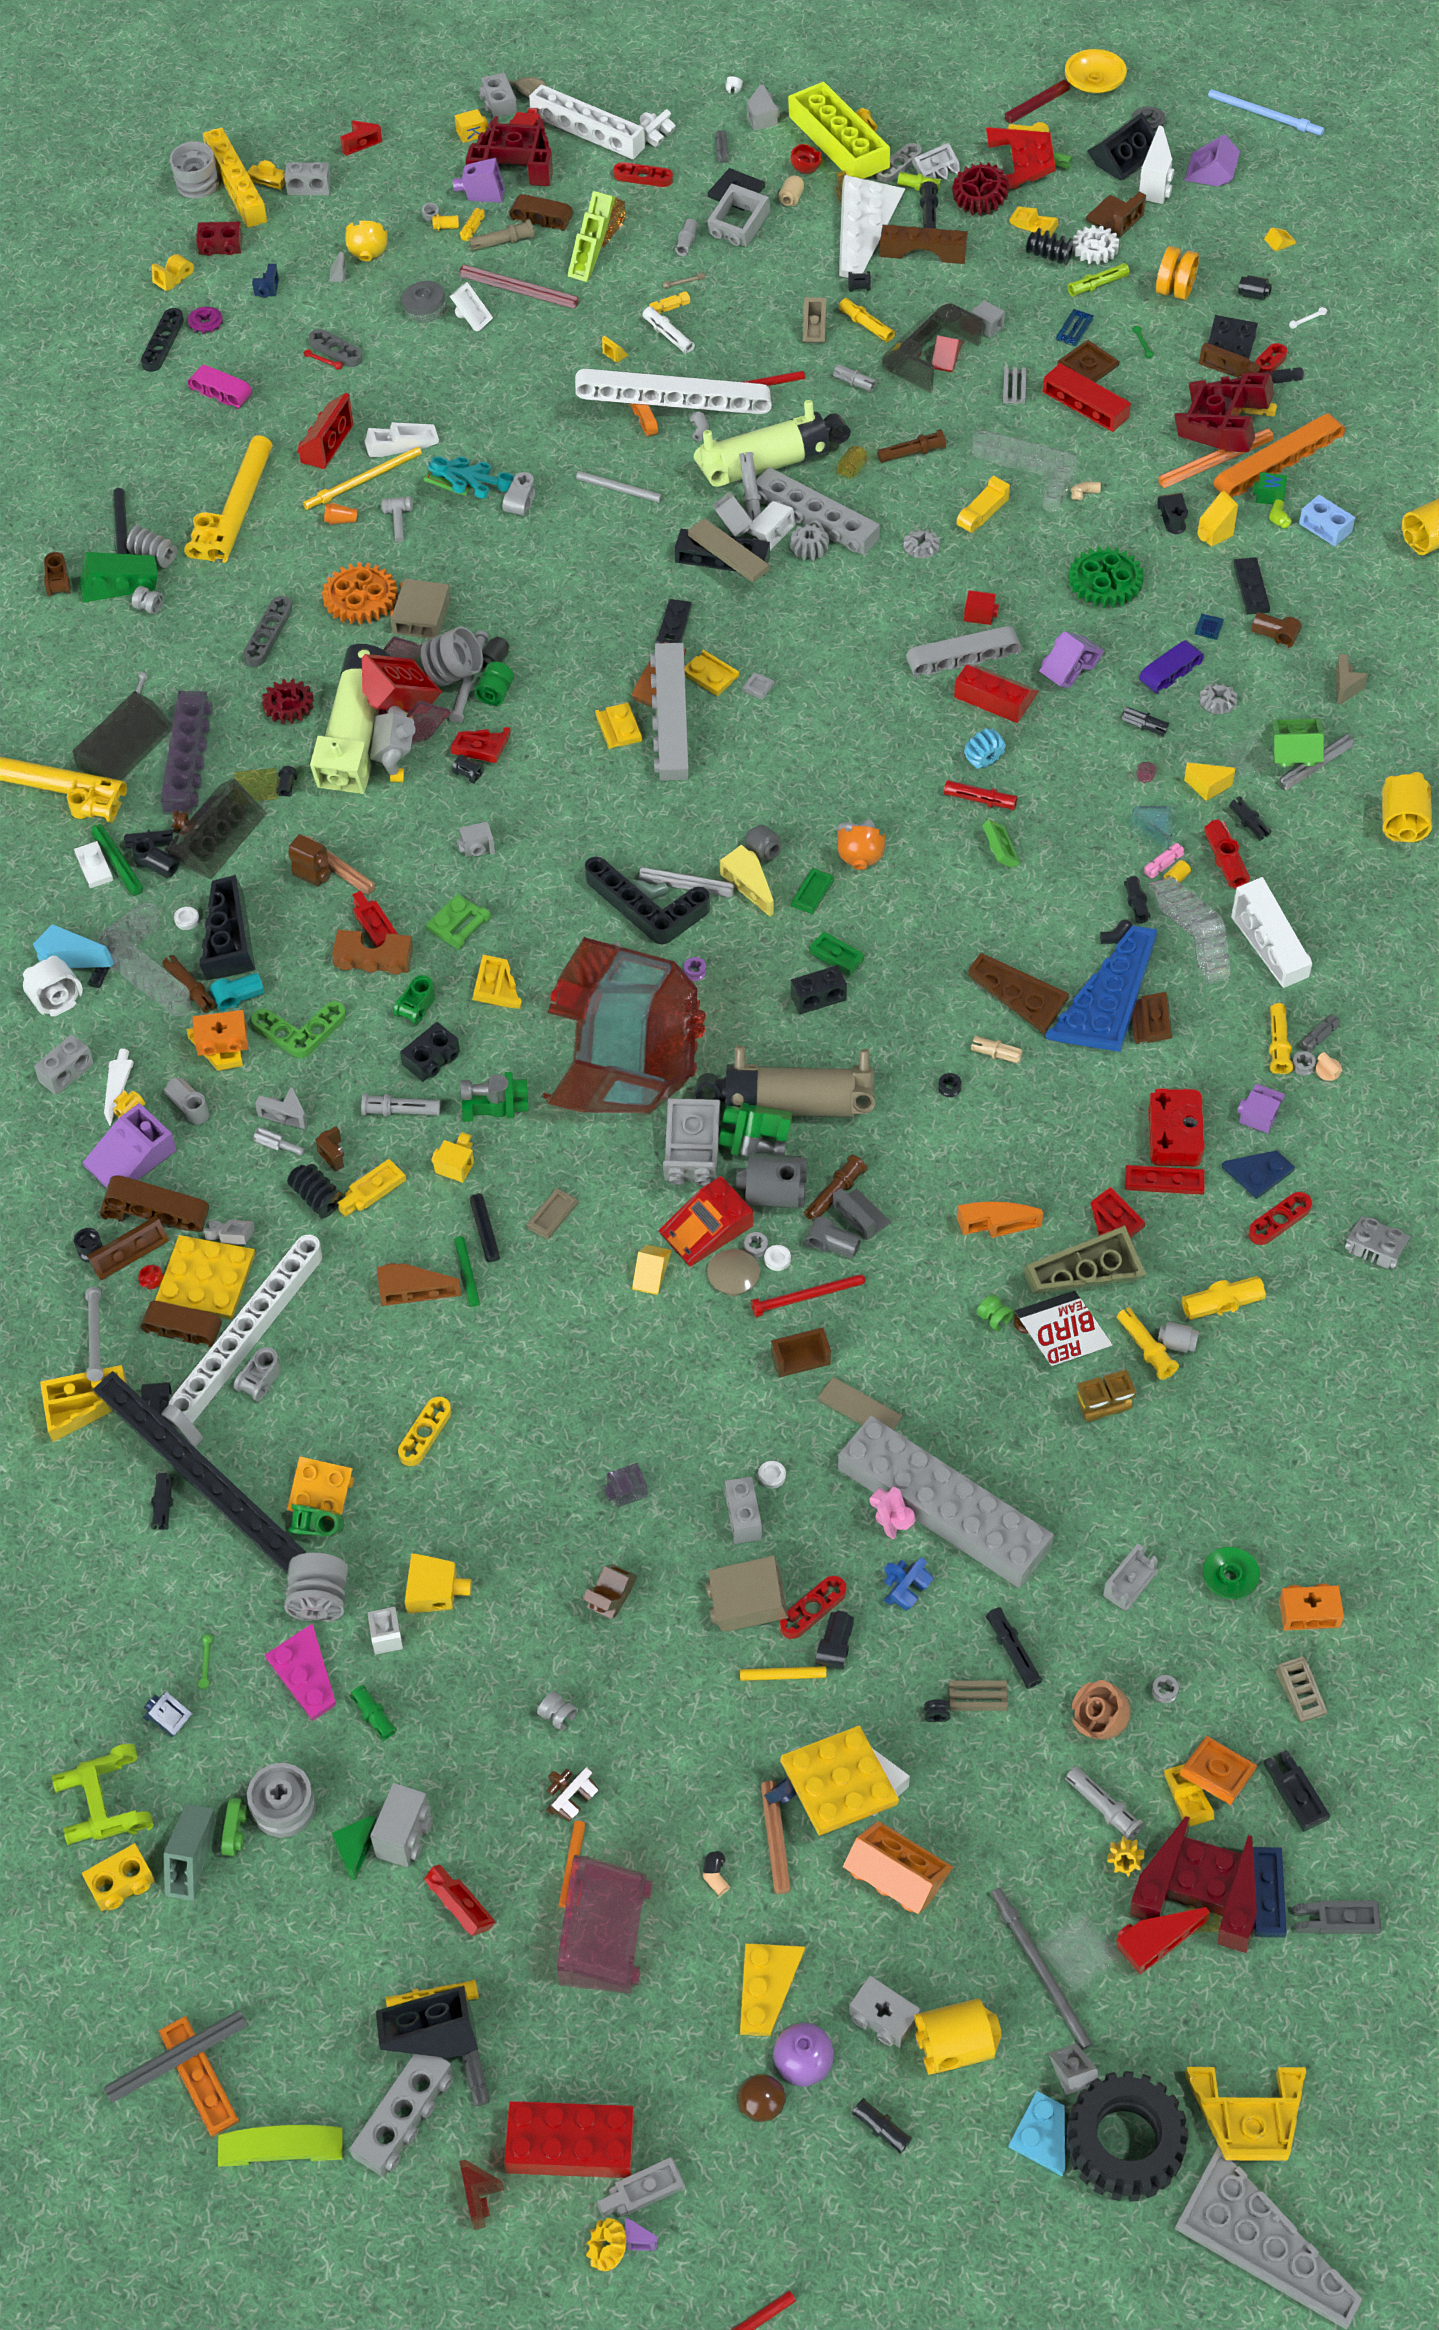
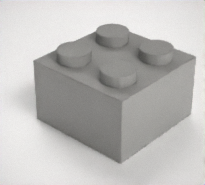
M396 1783L392 1784L371 1833V1840L377 1858L407 1868L410 1867L412 1860H418L422 1850L420 1840L423 1833L428 1834L433 1824V1817H431L430 1813L431 1806L428 1804L426 1793Z

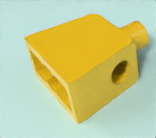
M411 1553L405 1596L407 1613L453 1609L455 1595L471 1596L472 1579L457 1578V1569L454 1562Z

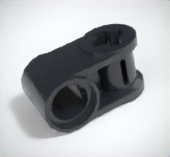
M1176 493L1158 496V509H1161L1162 515L1160 516L1163 518L1167 531L1172 534L1183 533L1186 530L1185 519L1188 516V509L1185 505L1183 494Z

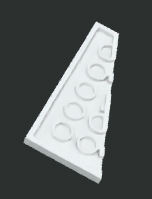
M847 175L844 176L842 182L839 276L848 278V272L850 271L853 274L864 272L880 240L882 224L888 225L905 188Z

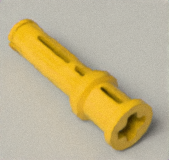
M1275 1003L1270 1006L1272 1043L1269 1046V1054L1272 1056L1270 1071L1274 1074H1289L1293 1070V1063L1290 1060L1292 1046L1287 1039L1286 1006L1282 1003Z
M1130 1307L1126 1308L1128 1313L1124 1309L1121 1310L1117 1315L1118 1321L1121 1322L1142 1349L1144 1360L1147 1363H1151L1155 1368L1157 1377L1160 1380H1164L1172 1376L1179 1368L1177 1361L1169 1357L1163 1344L1154 1340Z

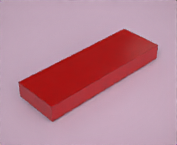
M1126 1165L1125 1190L1204 1195V1169Z

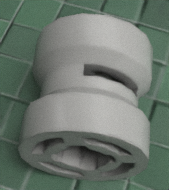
M143 586L137 587L132 597V606L139 610L146 609L148 613L153 615L158 613L164 603L162 593L157 591L150 592L148 588Z
M552 1691L540 1704L537 1714L545 1720H551L556 1729L563 1731L566 1728L562 1724L563 1720L567 1717L572 1721L577 1715L578 1708L572 1703H565L560 1694Z

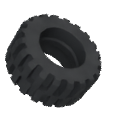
M1124 2071L1123 2077H1117L1116 2073L1112 2072L1106 2074L1104 2081L1096 2078L1090 2082L1089 2089H1083L1078 2095L1077 2101L1073 2104L1067 2125L1066 2148L1067 2152L1071 2153L1070 2162L1073 2169L1081 2171L1080 2179L1086 2185L1089 2182L1095 2185L1094 2191L1103 2195L1104 2191L1112 2193L1111 2199L1120 2201L1122 2196H1129V2202L1139 2201L1141 2195L1145 2194L1147 2198H1150L1157 2194L1159 2188L1164 2190L1170 2185L1172 2178L1180 2170L1187 2149L1188 2128L1185 2127L1187 2119L1184 2111L1178 2110V2099L1175 2095L1168 2097L1165 2094L1167 2087L1161 2082L1155 2086L1150 2083L1151 2077L1142 2074L1141 2079L1133 2077L1134 2073L1132 2071ZM1126 2111L1135 2113L1145 2119L1154 2130L1156 2146L1151 2155L1141 2160L1126 2161L1116 2158L1107 2152L1099 2141L1097 2135L1099 2123L1105 2116L1114 2112Z

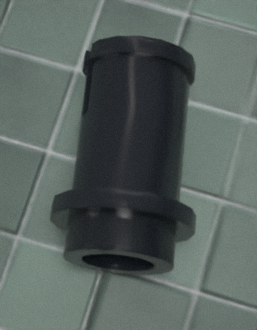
M283 766L278 773L280 780L276 793L279 796L291 797L294 780L297 779L298 774L294 767Z

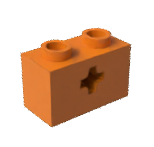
M243 1010L192 1016L194 1042L198 1056L249 1049L247 1024Z
M1318 1584L1314 1587L1291 1585L1281 1590L1279 1604L1283 1630L1341 1627L1344 1613L1339 1585Z

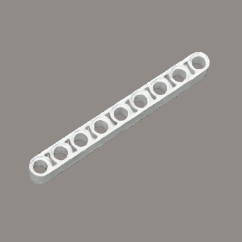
M581 369L575 375L576 394L582 399L752 414H765L771 409L770 389L763 384L594 369Z
M304 1235L295 1242L171 1397L169 1405H173L179 1410L187 1409L183 1413L191 1423L197 1419L322 1260V1252L317 1237ZM203 1388V1390L195 1392V1390Z

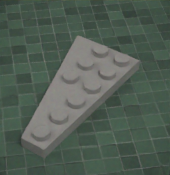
M1218 2145L1176 2224L1175 2230L1347 2330L1362 2301L1360 2295L1335 2269H1332L1318 2254L1319 2251L1297 2232L1298 2229L1263 2191L1260 2192L1247 2178V2174L1231 2160H1225Z

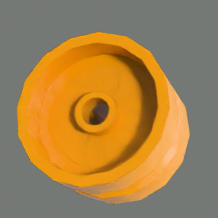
M1168 246L1160 265L1156 293L1168 296L1174 291L1175 298L1187 300L1196 279L1199 253L1188 250L1182 257L1180 248Z

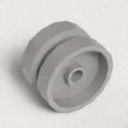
M283 1762L270 1764L259 1770L250 1780L247 1790L248 1806L257 1827L268 1836L278 1838L294 1836L303 1831L312 1821L316 1809L314 1793L305 1772L297 1766Z

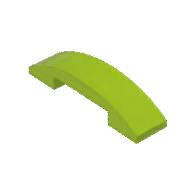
M279 2125L249 2128L218 2135V2167L249 2165V2162L293 2159L324 2161L343 2159V2128Z

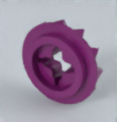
M200 307L189 314L188 323L195 333L201 331L204 334L208 330L212 333L213 329H219L220 324H223L222 313L214 307Z

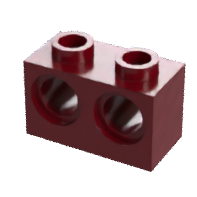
M240 221L198 222L196 243L199 255L241 254L243 235Z

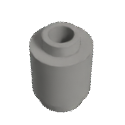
M1167 1321L1166 1326L1160 1327L1158 1342H1163L1166 1349L1184 1353L1188 1351L1195 1352L1199 1331L1193 1330L1192 1326Z

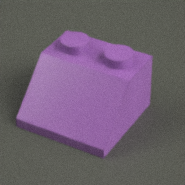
M1223 134L1192 153L1184 180L1213 186L1229 183L1234 177L1240 150Z

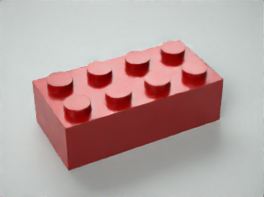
M509 2101L504 2162L506 2173L626 2178L631 2176L635 2120L634 2106Z

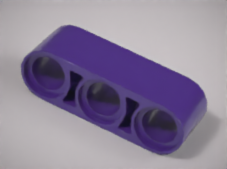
M1184 640L1147 665L1142 670L1139 680L1156 694H1159L1160 690L1163 688L1167 689L1174 684L1177 678L1180 676L1184 677L1193 670L1191 668L1200 665L1204 659V654L1187 640Z

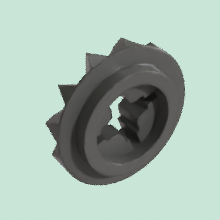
M1150 106L1141 107L1135 110L1132 115L1133 118L1142 112L1146 120L1152 116V120L1148 121L1152 129L1157 130L1158 126H1164L1165 114L1158 108Z

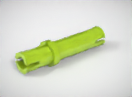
M1122 263L1094 275L1087 274L1083 279L1069 283L1067 287L1068 292L1072 297L1086 291L1092 292L1099 286L1128 277L1130 274L1129 267L1126 263Z

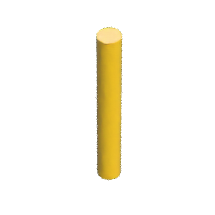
M826 1666L740 1669V1681L826 1678Z

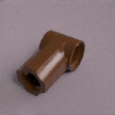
M1257 612L1251 631L1274 638L1276 644L1281 643L1290 648L1293 646L1302 628V624L1294 617H1285L1282 620Z

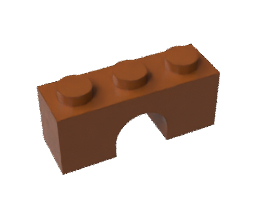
M337 929L332 952L334 966L342 970L355 968L363 969L367 972H375L377 970L388 971L395 975L401 972L408 973L413 953L412 938L409 935L386 934L385 942L380 947L367 948L364 946L361 931Z

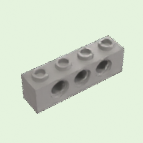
M414 2054L349 2150L352 2158L382 2177L387 2170L392 2172L400 2161L401 2155L399 2152L405 2143L410 2145L416 2138L419 2131L417 2126L422 2118L428 2119L436 2107L434 2100L440 2091L445 2093L451 2086L454 2079L451 2063L441 2057ZM426 2081L430 2083V2086L425 2091L419 2092L414 2089L419 2082ZM409 2107L412 2109L408 2117L401 2118L397 2116V2112L401 2108ZM386 2133H391L395 2136L393 2141L388 2144H381L379 2142L380 2137Z

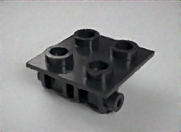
M1215 315L1208 344L1250 359L1258 323Z

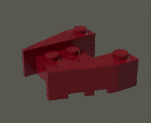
M495 116L488 124V129L485 133L481 132L478 136V141L469 146L466 165L496 158L499 164L528 165L529 185L550 186L553 176L552 151L545 133L543 119H539L538 126L499 123L498 116Z
M1249 372L1241 374V378L1230 379L1229 376L1221 377V381L1206 383V380L1189 382L1192 404L1188 413H1175L1174 415L1178 436L1225 451L1249 452L1255 440L1252 416H1239L1242 408H1269L1274 397L1271 373Z
M1185 1816L1140 1874L1131 1900L1130 1916L1141 1920L1160 1917L1163 1915L1167 1899L1198 1909L1206 1907L1210 1913L1223 1916L1217 1944L1247 1953L1257 1913L1252 1836H1247L1243 1853L1240 1854L1188 1838L1190 1817Z

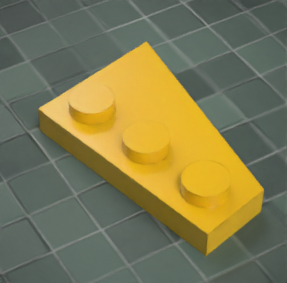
M745 1943L740 2035L771 2036L804 1955L805 1947Z

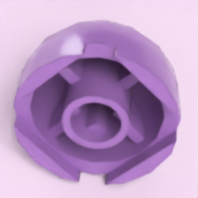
M800 2022L791 2024L781 2032L774 2045L773 2060L776 2069L784 2080L792 2085L806 2087L816 2084L827 2077L833 2066L834 2050L831 2039L822 2028L812 2023Z

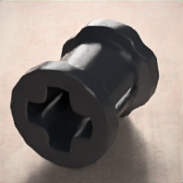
M852 271L848 272L849 291L853 289H866L870 291V271L853 274Z
M461 754L455 760L452 772L469 778V782L475 784L484 772V765L481 763L476 764L468 760L467 756Z

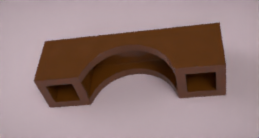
M882 224L880 257L902 259L909 251L926 249L938 255L943 263L965 264L968 231Z

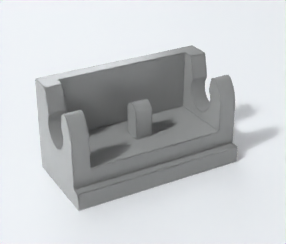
M1138 1543L1105 1583L1103 1596L1126 1612L1159 1571L1156 1569L1157 1558L1155 1556L1150 1560L1146 1558L1144 1547Z

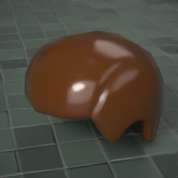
M767 2074L753 2075L740 2085L736 2095L738 2108L741 2113H744L755 2122L772 2121L782 2112L786 2102V2093L781 2083L774 2077Z

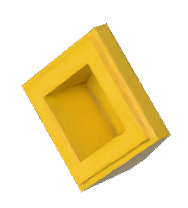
M1271 228L1264 238L1275 252L1296 244V241L1286 230Z
M605 335L602 337L603 353L616 363L628 356L619 345Z

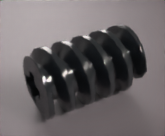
M1038 228L1035 233L1032 232L1029 235L1026 243V253L1030 254L1033 252L1035 256L1040 254L1041 258L1045 259L1048 257L1050 261L1056 259L1059 264L1064 261V264L1067 266L1073 253L1072 238L1065 243V236L1062 235L1058 241L1057 233H1054L1049 238V231L1046 230L1044 235H1041L1042 228Z
M316 1165L297 1166L288 1175V1185L306 1201L307 1205L312 1207L313 1211L320 1218H327L338 1207V1202L342 1200L343 1193L337 1190L333 1183L330 1184V1180L324 1177L323 1172L317 1171Z

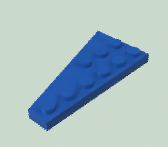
M1132 926L1116 945V950L1110 958L1107 957L1104 960L1102 968L1098 973H1094L1076 995L1070 1008L1060 1015L1059 1021L1054 1028L1048 1030L1046 1039L1121 1052L1157 938V929Z

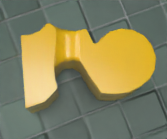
M175 254L168 258L165 268L156 263L152 264V281L165 291L171 290L176 284L181 283V279H185L193 273L194 264L183 256Z

